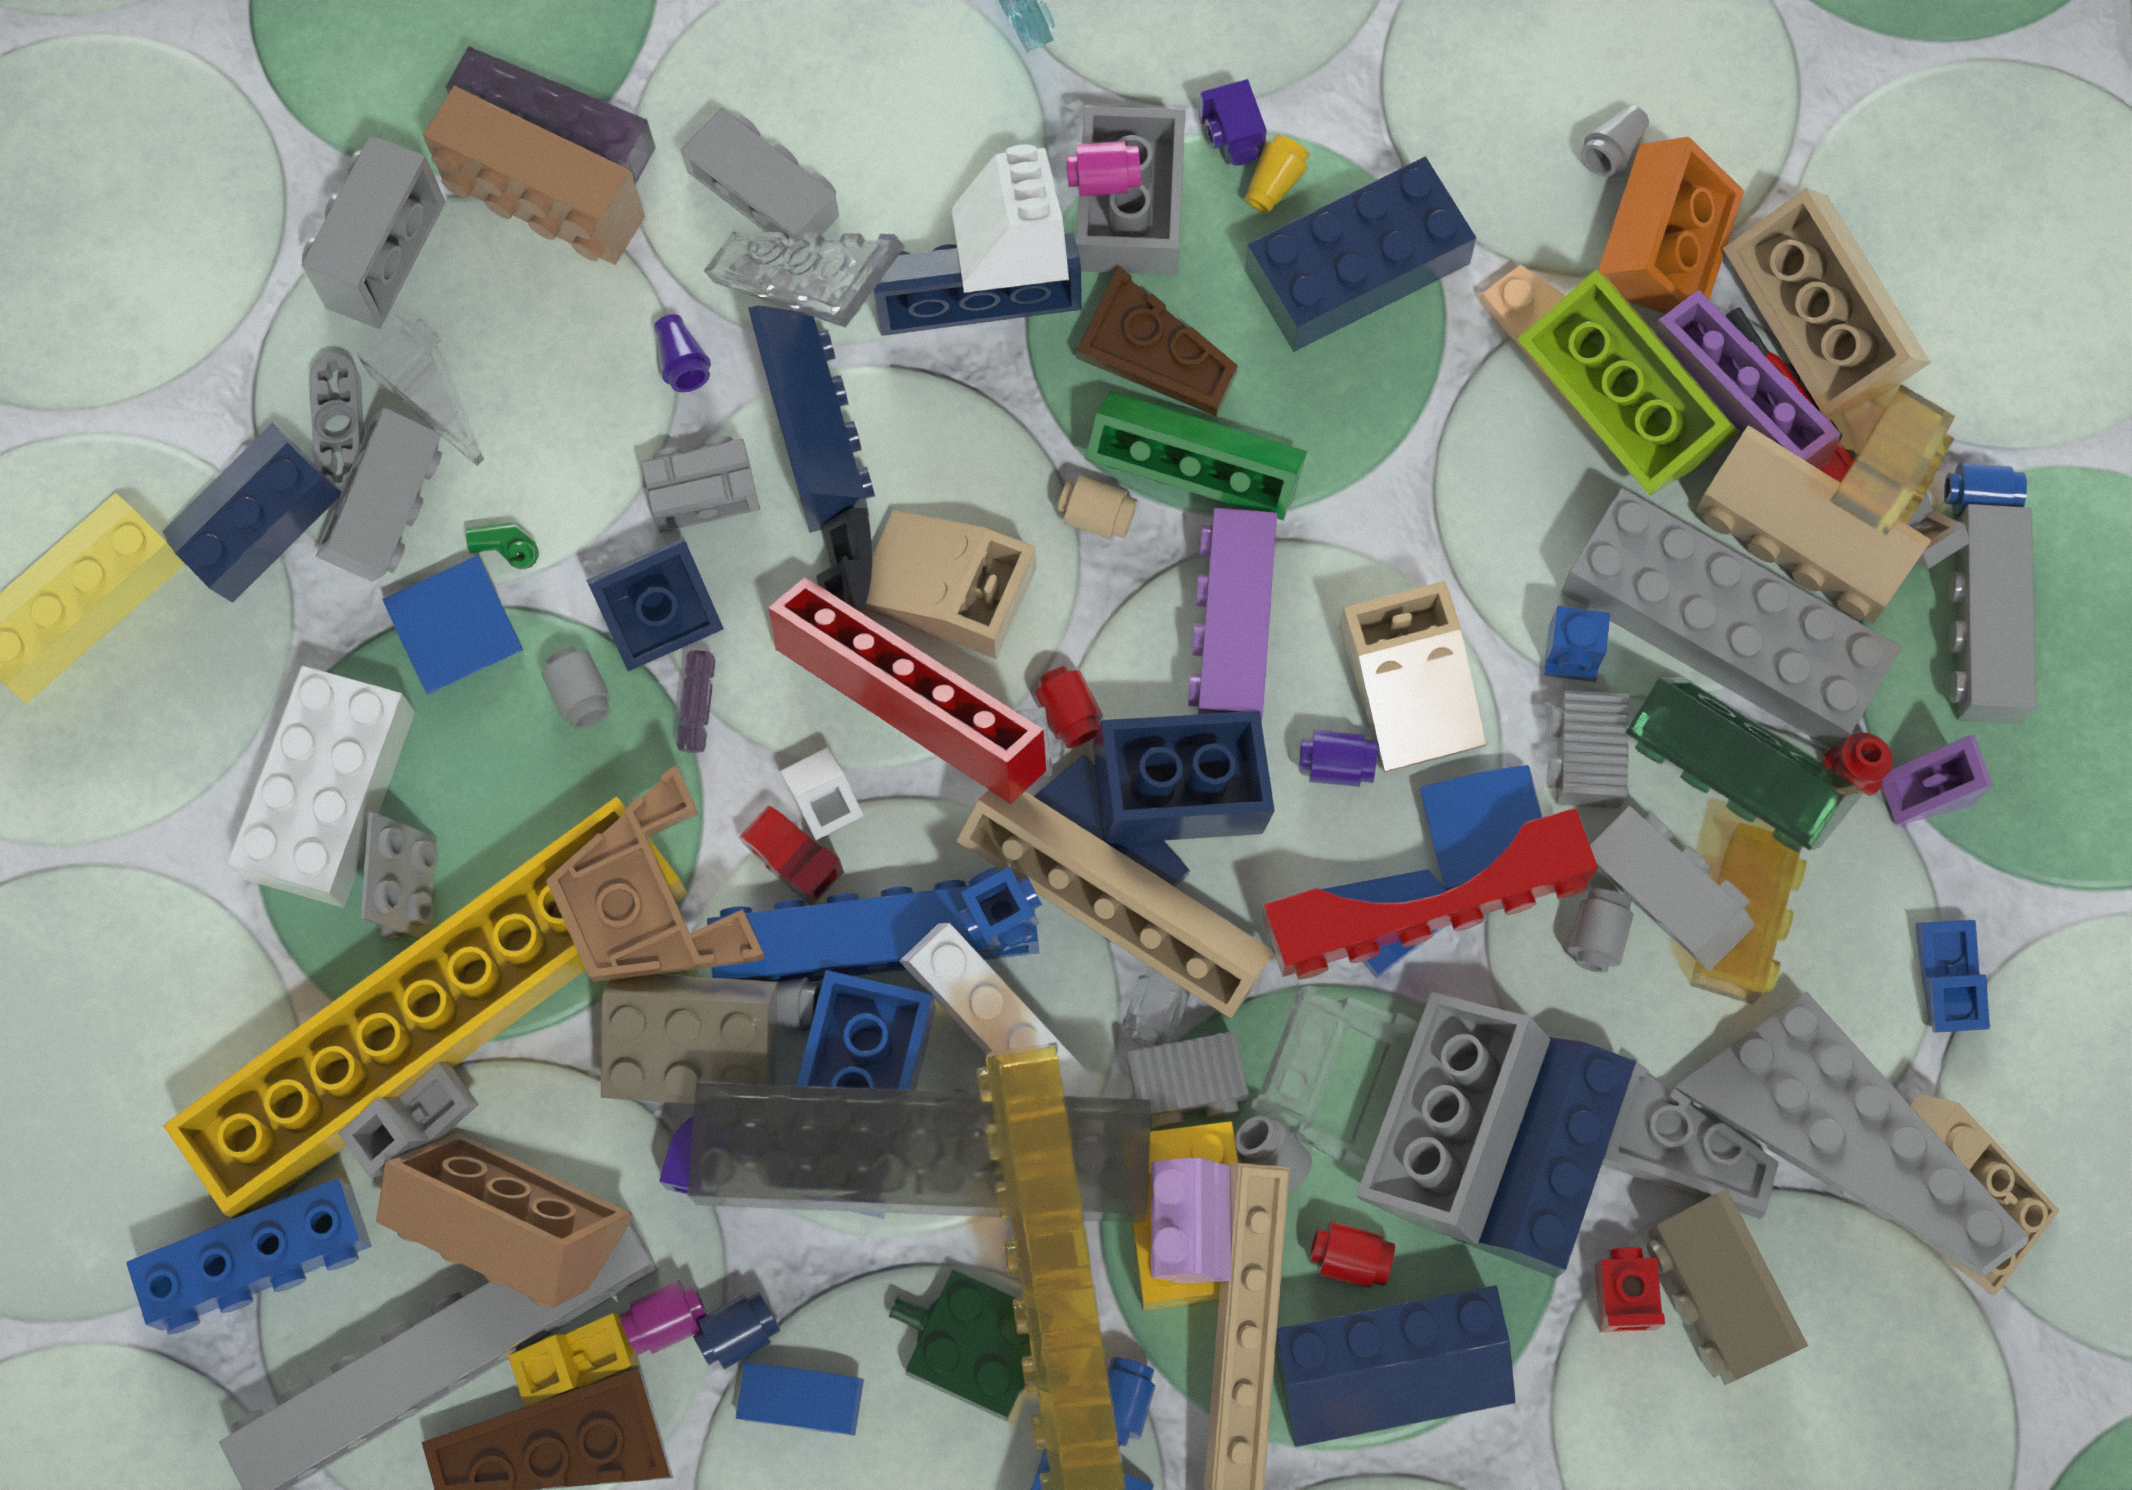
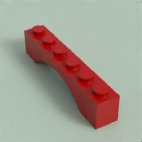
M1575 807L1524 823L1511 844L1488 868L1466 883L1439 895L1404 903H1371L1343 898L1314 888L1264 904L1262 918L1272 948L1276 951L1275 956L1282 977L1296 973L1297 978L1302 980L1329 970L1327 963L1348 957L1350 963H1359L1374 958L1381 953L1379 947L1400 941L1402 947L1423 943L1433 937L1431 931L1452 925L1454 931L1474 927L1485 920L1484 914L1504 909L1506 915H1512L1525 911L1537 904L1535 898L1554 892L1557 899L1574 896L1588 889L1586 882L1592 880L1598 866Z

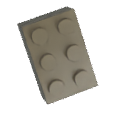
M661 974L609 980L602 993L601 1098L766 1109L775 1085L778 982Z

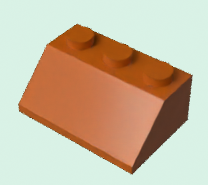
M1690 137L1640 144L1598 270L1612 282L1628 302L1667 314L1697 290H1700L1710 300L1725 253L1723 248L1728 244L1744 190Z

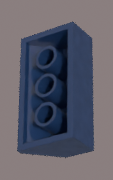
M1064 234L1069 280L965 293L957 245H941L930 252L914 254L906 251H893L885 254L882 258L871 259L874 295L881 336L1082 310L1081 262L1074 234Z
M760 305L749 307L748 310L809 532L823 530L822 524L848 509L867 508L868 517H870L866 499L875 497L868 468L857 469L853 453L861 451L862 448L854 420L846 423L843 420L840 407L849 405L841 375L831 377L827 361L834 360L836 357L828 329L818 332L813 313Z
M1549 1037L1551 1039L1478 1245L1456 1238L1452 1239L1558 1278L1567 1269L1636 1061L1585 1042Z
M1497 1285L1277 1328L1275 1355L1295 1448L1516 1403L1510 1340Z

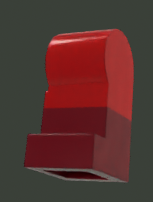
M768 805L739 836L741 842L766 865L765 867L809 905H814L844 873L841 861L826 847H821L772 806Z

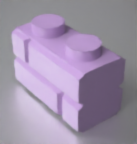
M1184 1158L1151 1162V1186L1154 1191L1151 1195V1277L1188 1284L1230 1281V1166L1214 1163V1161L1204 1158Z

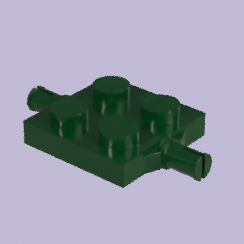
M953 1269L940 1297L929 1306V1309L903 1299L899 1295L894 1302L895 1306H892L889 1313V1318H894L918 1329L917 1346L906 1367L905 1375L1005 1421H1008L1019 1395L1030 1386L1031 1382L1058 1393L1060 1396L1063 1395L1071 1374L1041 1361L1042 1344L1053 1322L1054 1315Z

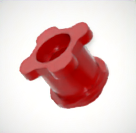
M1864 732L1850 735L1842 743L1840 750L1832 748L1823 757V765L1829 769L1833 781L1830 787L1831 791L1840 799H1847L1851 794L1864 793L1868 796L1875 795L1881 789L1882 779L1890 772L1893 764L1892 753L1887 744L1878 736Z

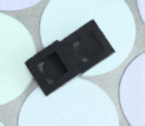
M867 508L848 509L822 524L831 567L816 575L817 583L820 587L859 612L865 609L872 576V540Z

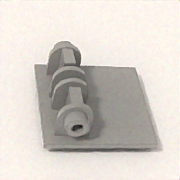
M368 812L360 919L376 924V927L381 929L382 939L401 940L403 934L420 939L430 932L431 921L434 916L433 887L434 872L438 862L436 850L437 837L378 813Z

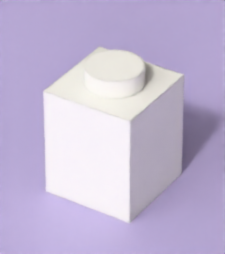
M828 748L780 771L800 815L815 840L864 816L843 771Z

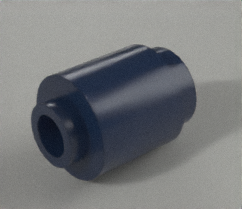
M757 1292L749 1298H746L745 1294L697 1320L702 1331L695 1334L693 1338L707 1364L711 1365L719 1360L725 1370L771 1343L769 1337L781 1330L760 1292Z

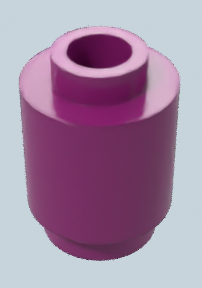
M680 1280L631 1302V1309L619 1314L623 1329L633 1350L637 1355H640L648 1350L655 1354L701 1332L702 1329L697 1320L706 1316L707 1312L695 1286L693 1285L685 1289Z

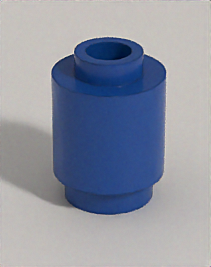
M1959 463L1955 473L1947 474L1944 483V502L1952 504V510L1955 515H1961L1968 504L2024 507L2026 501V475L2024 472H2014L2011 466Z
M1111 1358L1108 1369H1102L1087 1419L1089 1425L1097 1428L1095 1432L1096 1438L1118 1446H1127L1129 1438L1141 1439L1156 1387L1151 1382L1154 1369L1130 1359Z

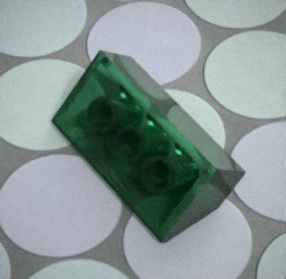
M1685 677L1659 678L1625 732L1638 741L1635 749L1642 755L1659 764H1663L1665 759L1669 760L1683 769L1680 778L1704 793H1708L1712 788L1729 799L1725 806L1731 812L1752 823L1758 817L1775 828L1772 833L1774 839L1796 852H1800L1803 847L1809 851L1820 848L1865 791Z

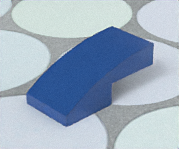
M1976 920L1916 923L1922 983L1932 1031L1938 1033L1990 1029L1986 975L1979 972Z
M745 1362L735 1419L746 1422L796 1427L809 1431L855 1436L864 1379L840 1374Z

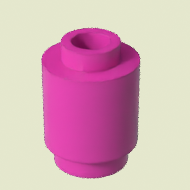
M1125 141L1076 145V155L1066 156L1068 187H1078L1079 197L1128 193V188L1141 187L1138 145L1125 146Z

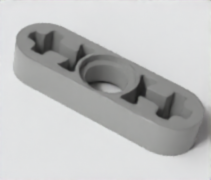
M330 353L317 359L310 370L314 464L342 491L349 473L344 474L343 482L335 483L332 476H329L337 473L338 470L337 458L333 452H342L343 463L350 472L364 437L361 377L352 361L342 354ZM340 370L344 376L338 382L339 395L343 401L334 400V393L327 381L332 379L333 372ZM338 415L349 417L351 419V428L344 436L332 438L325 434V425L332 417Z

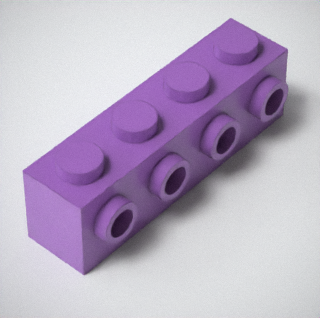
M1697 290L1659 319L1656 335L1740 431L1738 433L1740 437L1749 425L1819 470L1832 461L1841 433L1700 290Z
M1214 508L1213 525H1202L1200 557H1210L1209 575L1198 574L1196 606L1206 607L1205 625L1194 624L1192 656H1202L1201 675H1190L1188 706L1199 707L1198 714L1260 711L1262 721L1277 513Z

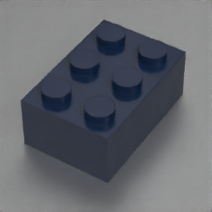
M1260 711L1101 720L1093 742V752L1105 843L1118 844L1258 835L1264 833L1275 809Z

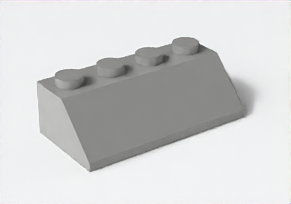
M1431 991L1356 1197L1426 1230L1478 1245L1551 1040L1538 1024L1529 1016Z

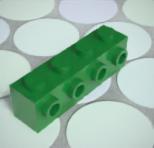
M1110 391L1096 412L1085 459L1251 511L1277 513V519L1284 521L1296 493L1307 451Z

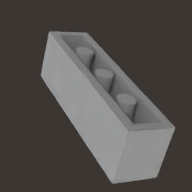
M1968 504L1956 521L1965 525L1970 543L1954 552L1955 571L1951 572L1948 582L1949 601L1956 603V621H1952L1949 630L1950 652H1956L1957 671H1953L1950 678L1949 696L1951 702L1957 703V720L2022 724L2036 709L2032 508Z

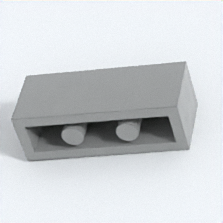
M721 107L681 149L687 172L797 257L801 258L839 217L834 186L821 174L814 172L810 175L798 166L795 156L784 146L776 144L773 147L761 138L759 130L742 115H738L735 118Z
M385 407L375 414L369 422L315 557L372 582L386 574L387 571L393 573L405 549V544L399 542L405 524L409 526L414 524L423 505L424 499L417 496L423 479L430 480L440 463L442 452L436 450L441 433Z
M1629 805L1590 844L1598 866L1597 870L1625 896L1629 897L1637 907L1709 972L1756 926L1744 909L1750 901L1728 880H1725L1719 886L1707 875L1712 869L1711 866L1690 846H1687L1682 852L1669 841L1674 836L1673 832L1657 816L1650 813L1644 819Z

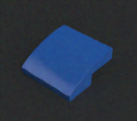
M479 555L382 599L427 695L523 650Z
M1529 765L1471 774L1420 787L1444 888L1447 891L1466 883L1488 868L1507 849L1524 823L1543 818Z

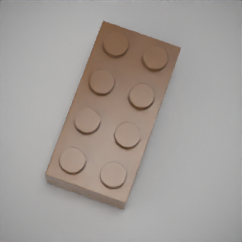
M456 86L452 88L423 133L425 142L432 155L431 160L437 166L442 178V184L449 191L462 198H467L470 194L484 201L485 205L500 217L511 219L512 216H515L527 222L534 232L546 239L554 240L555 237H558L570 243L576 252L589 260L598 261L601 258L616 265L645 218L630 170Z

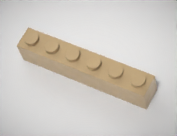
M988 790L978 799L956 842L993 866L998 867L1001 871L1010 866L1017 881L1027 876L1038 895L1229 1018L1234 1016L1249 996L1276 952L1026 791L1012 804H1009Z

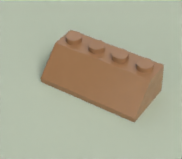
M455 1132L385 1162L376 1222L397 1232L398 1236L406 1241L418 1242L440 1253L441 1257L449 1262L463 1264L483 1274L488 1281L494 1284L506 1285L528 1296L533 1303L539 1306L555 1308L589 1289L630 1225L632 1213L462 1133Z

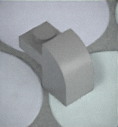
M438 1062L399 1097L377 1098L338 1134L368 1177L383 1176L386 1161L448 1136L446 1133L479 1104L449 1062Z

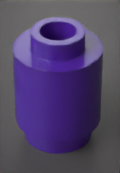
M1314 729L1312 740L1302 739L1299 771H1308L1309 782L1353 787H1360L1361 782L1373 783L1376 771L1378 742L1375 740H1365V734Z

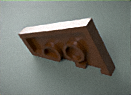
M1119 265L1076 350V359L1216 417L1235 379L1238 368L1236 363L1193 327H1186L1167 311L1166 305L1154 294L1148 295L1132 281V276Z

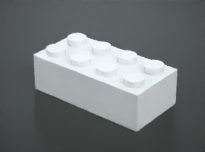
M301 666L227 864L244 880L345 908L366 850L368 812L379 814L415 715L414 709L404 695L389 689Z

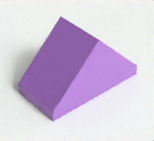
M1968 735L1890 770L1882 779V787L1896 825H1903L1971 807L1993 786L1975 735Z

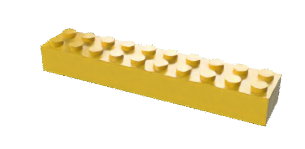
M617 796L162 1125L223 1214L235 1219L263 1208L347 1145L338 1133L377 1098L399 1097L438 1062H449L452 1068L586 970L546 879L597 833L602 834L625 813L624 809L626 807ZM648 837L649 845L675 902L678 903L688 893L680 878Z

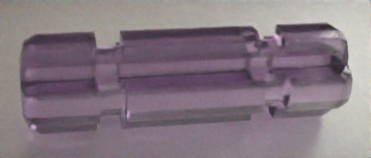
M691 650L686 654L684 671H686L688 677L683 678L678 717L682 725L677 726L675 743L678 750L687 753H701L706 747L707 732H705L706 728L704 726L708 725L713 688L709 679L714 677L716 663L713 653L708 651Z

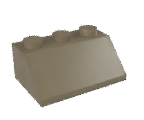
M1724 1189L1660 1222L1647 1232L1651 1239V1242L1647 1243L1650 1258H1657L1658 1271L1661 1274L1668 1272L1677 1290V1293L1672 1295L1675 1307L1686 1325L1694 1324L1704 1343L1699 1346L1700 1356L1709 1373L1713 1377L1720 1375L1724 1385L1808 1347L1728 1189Z

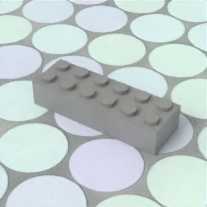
M1624 488L1620 489L1570 569L1561 593L1592 611L1610 613L1611 622L1831 749H1839L1852 733L1902 646Z

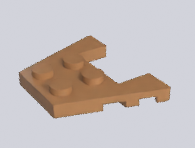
M677 765L668 769L659 777L661 781L642 798L638 796L624 809L625 813L602 834L597 833L546 879L592 982L757 962L765 958L743 909L692 933L689 932L647 840L648 837L699 814Z

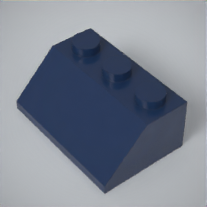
M272 422L162 532L175 554L209 589L233 603L339 498L341 490Z

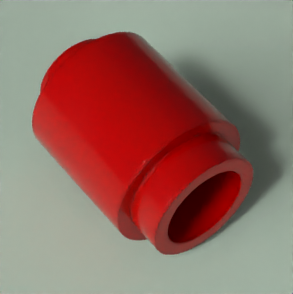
M1061 666L1041 676L1038 680L1041 686L1035 690L1034 697L1057 740L1062 739L1066 748H1075L1094 739L1103 713L1081 671H1069L1066 666Z
M1331 1220L1326 1231L1322 1229L1316 1230L1309 1261L1318 1263L1317 1275L1365 1288H1370L1372 1284L1384 1287L1391 1272L1395 1254V1243L1383 1240V1234Z

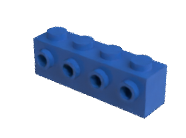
M338 1177L129 1260L126 1264L145 1324L161 1331L166 1329L167 1334H176L200 1324V1315L219 1308L221 1313H228L246 1307L254 1301L253 1294L273 1287L274 1292L296 1287L307 1280L305 1273L326 1266L328 1271L351 1265L359 1260L358 1252L368 1249L372 1245L352 1186Z

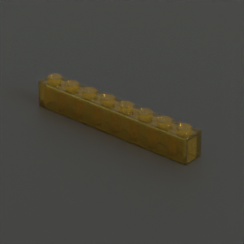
M1057 1042L990 1052L986 1055L987 1067L977 1068V1076L982 1103L993 1102L996 1124L986 1126V1134L991 1161L1001 1159L1005 1182L995 1183V1191L1000 1218L1010 1217L1014 1240L1004 1241L1009 1276L1019 1275L1023 1298L1013 1299L1018 1334L1029 1333L1032 1356L1022 1357L1027 1392L1038 1391L1041 1414L1031 1415L1036 1451L1047 1449L1050 1472L1040 1473L1042 1490H1127Z

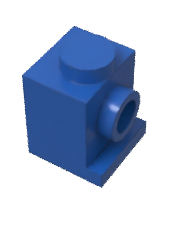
M1557 606L1548 628L1543 675L1596 683L1598 669L1607 651L1610 613Z

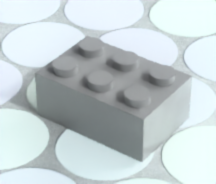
M1084 106L1082 144L1125 141V146L1138 145L1141 187L1128 188V193L1079 197L1076 245L1080 256L1081 271L1114 273L1119 265L1127 273L1178 275L1185 110Z
M369 135L362 151L358 150L353 154L348 166V177L339 193L333 194L328 201L325 210V221L317 236H313L308 240L302 254L301 266L326 309L381 329L446 203L424 155Z

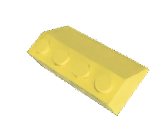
M116 493L0 593V681L25 704L185 565L168 543Z

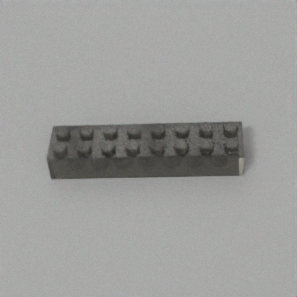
M696 1082L688 1197L696 1205L1146 1223L1151 1099Z

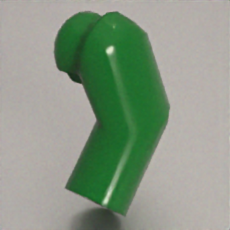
M514 523L466 528V541L470 553L496 550L516 569L532 567L539 557L536 542Z

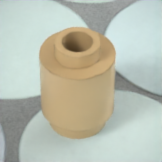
M1080 474L1076 483L1066 482L1057 510L1065 513L1064 524L1107 539H1111L1113 535L1125 539L1136 511L1138 499L1127 496L1128 491Z

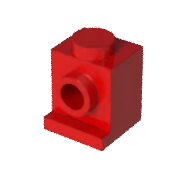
M1639 1247L1610 1249L1609 1259L1600 1260L1594 1265L1600 1332L1651 1331L1659 1329L1665 1325V1316L1662 1313L1657 1258H1643V1250ZM1633 1277L1638 1280L1641 1285L1639 1296L1631 1297L1623 1291L1622 1282L1624 1278Z

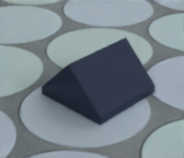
M684 537L586 580L628 672L724 629Z

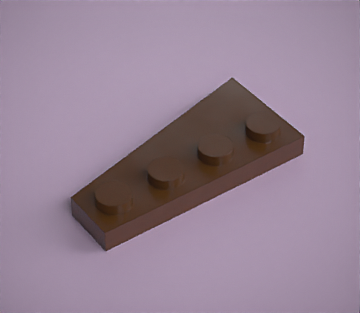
M639 1368L421 1442L434 1490H545L674 1478L643 1373Z

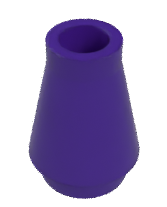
M670 314L660 318L654 324V331L657 336L662 379L677 392H691L702 387L710 378L709 369L711 361L689 332L681 316Z

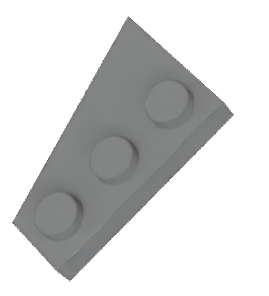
M1636 1061L1602 1165L1703 1200L1724 1189H1728L1739 1212L1761 1219L1767 1210L1779 1162L1723 1122L1717 1124L1690 1105L1691 1100L1675 1088L1673 1091H1670L1647 1074L1649 1070Z

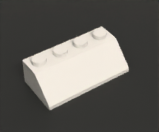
M1024 144L1010 147L1006 150V153L995 154L951 208L964 293L1069 280L1063 218L1046 148L1037 149L1033 145Z

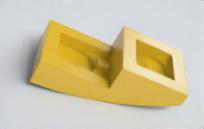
M612 1313L567 1334H555L508 1355L524 1407L617 1376L640 1366L637 1354L633 1350L623 1329L619 1316L621 1313Z

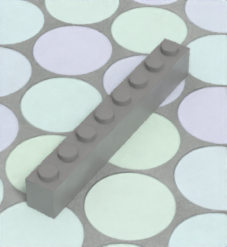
M630 1223L589 1289L555 1308L539 1306L533 1303L528 1296L506 1285L494 1284L488 1281L485 1276H482L479 1280L482 1286L464 1297H462L460 1292L445 1297L430 1308L432 1316L415 1326L411 1322H405L394 1327L381 1337L383 1345L366 1355H363L362 1351H357L345 1356L331 1366L333 1374L314 1385L309 1380L289 1389L281 1396L283 1404L266 1414H263L262 1410H257L240 1418L230 1426L233 1433L220 1440L219 1444L243 1490H290L508 1360V1355L537 1343L658 1270Z

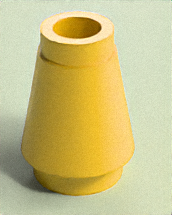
M1275 135L1272 142L1264 144L1244 200L1253 208L1270 214L1273 207L1278 204L1308 170L1305 163L1310 157L1309 152L1296 141L1283 135Z

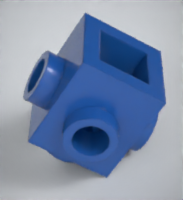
M1010 866L1002 871H999L998 867H993L973 877L968 882L970 888L960 892L968 907L960 911L959 914L974 941L984 937L991 949L1001 944L1005 951L1025 942L1033 936L1030 928L1039 924L1033 910L1042 906V903L1027 876L1017 881ZM1002 902L1010 904L1013 908L1011 916L1002 921H997L993 918V909L997 904Z

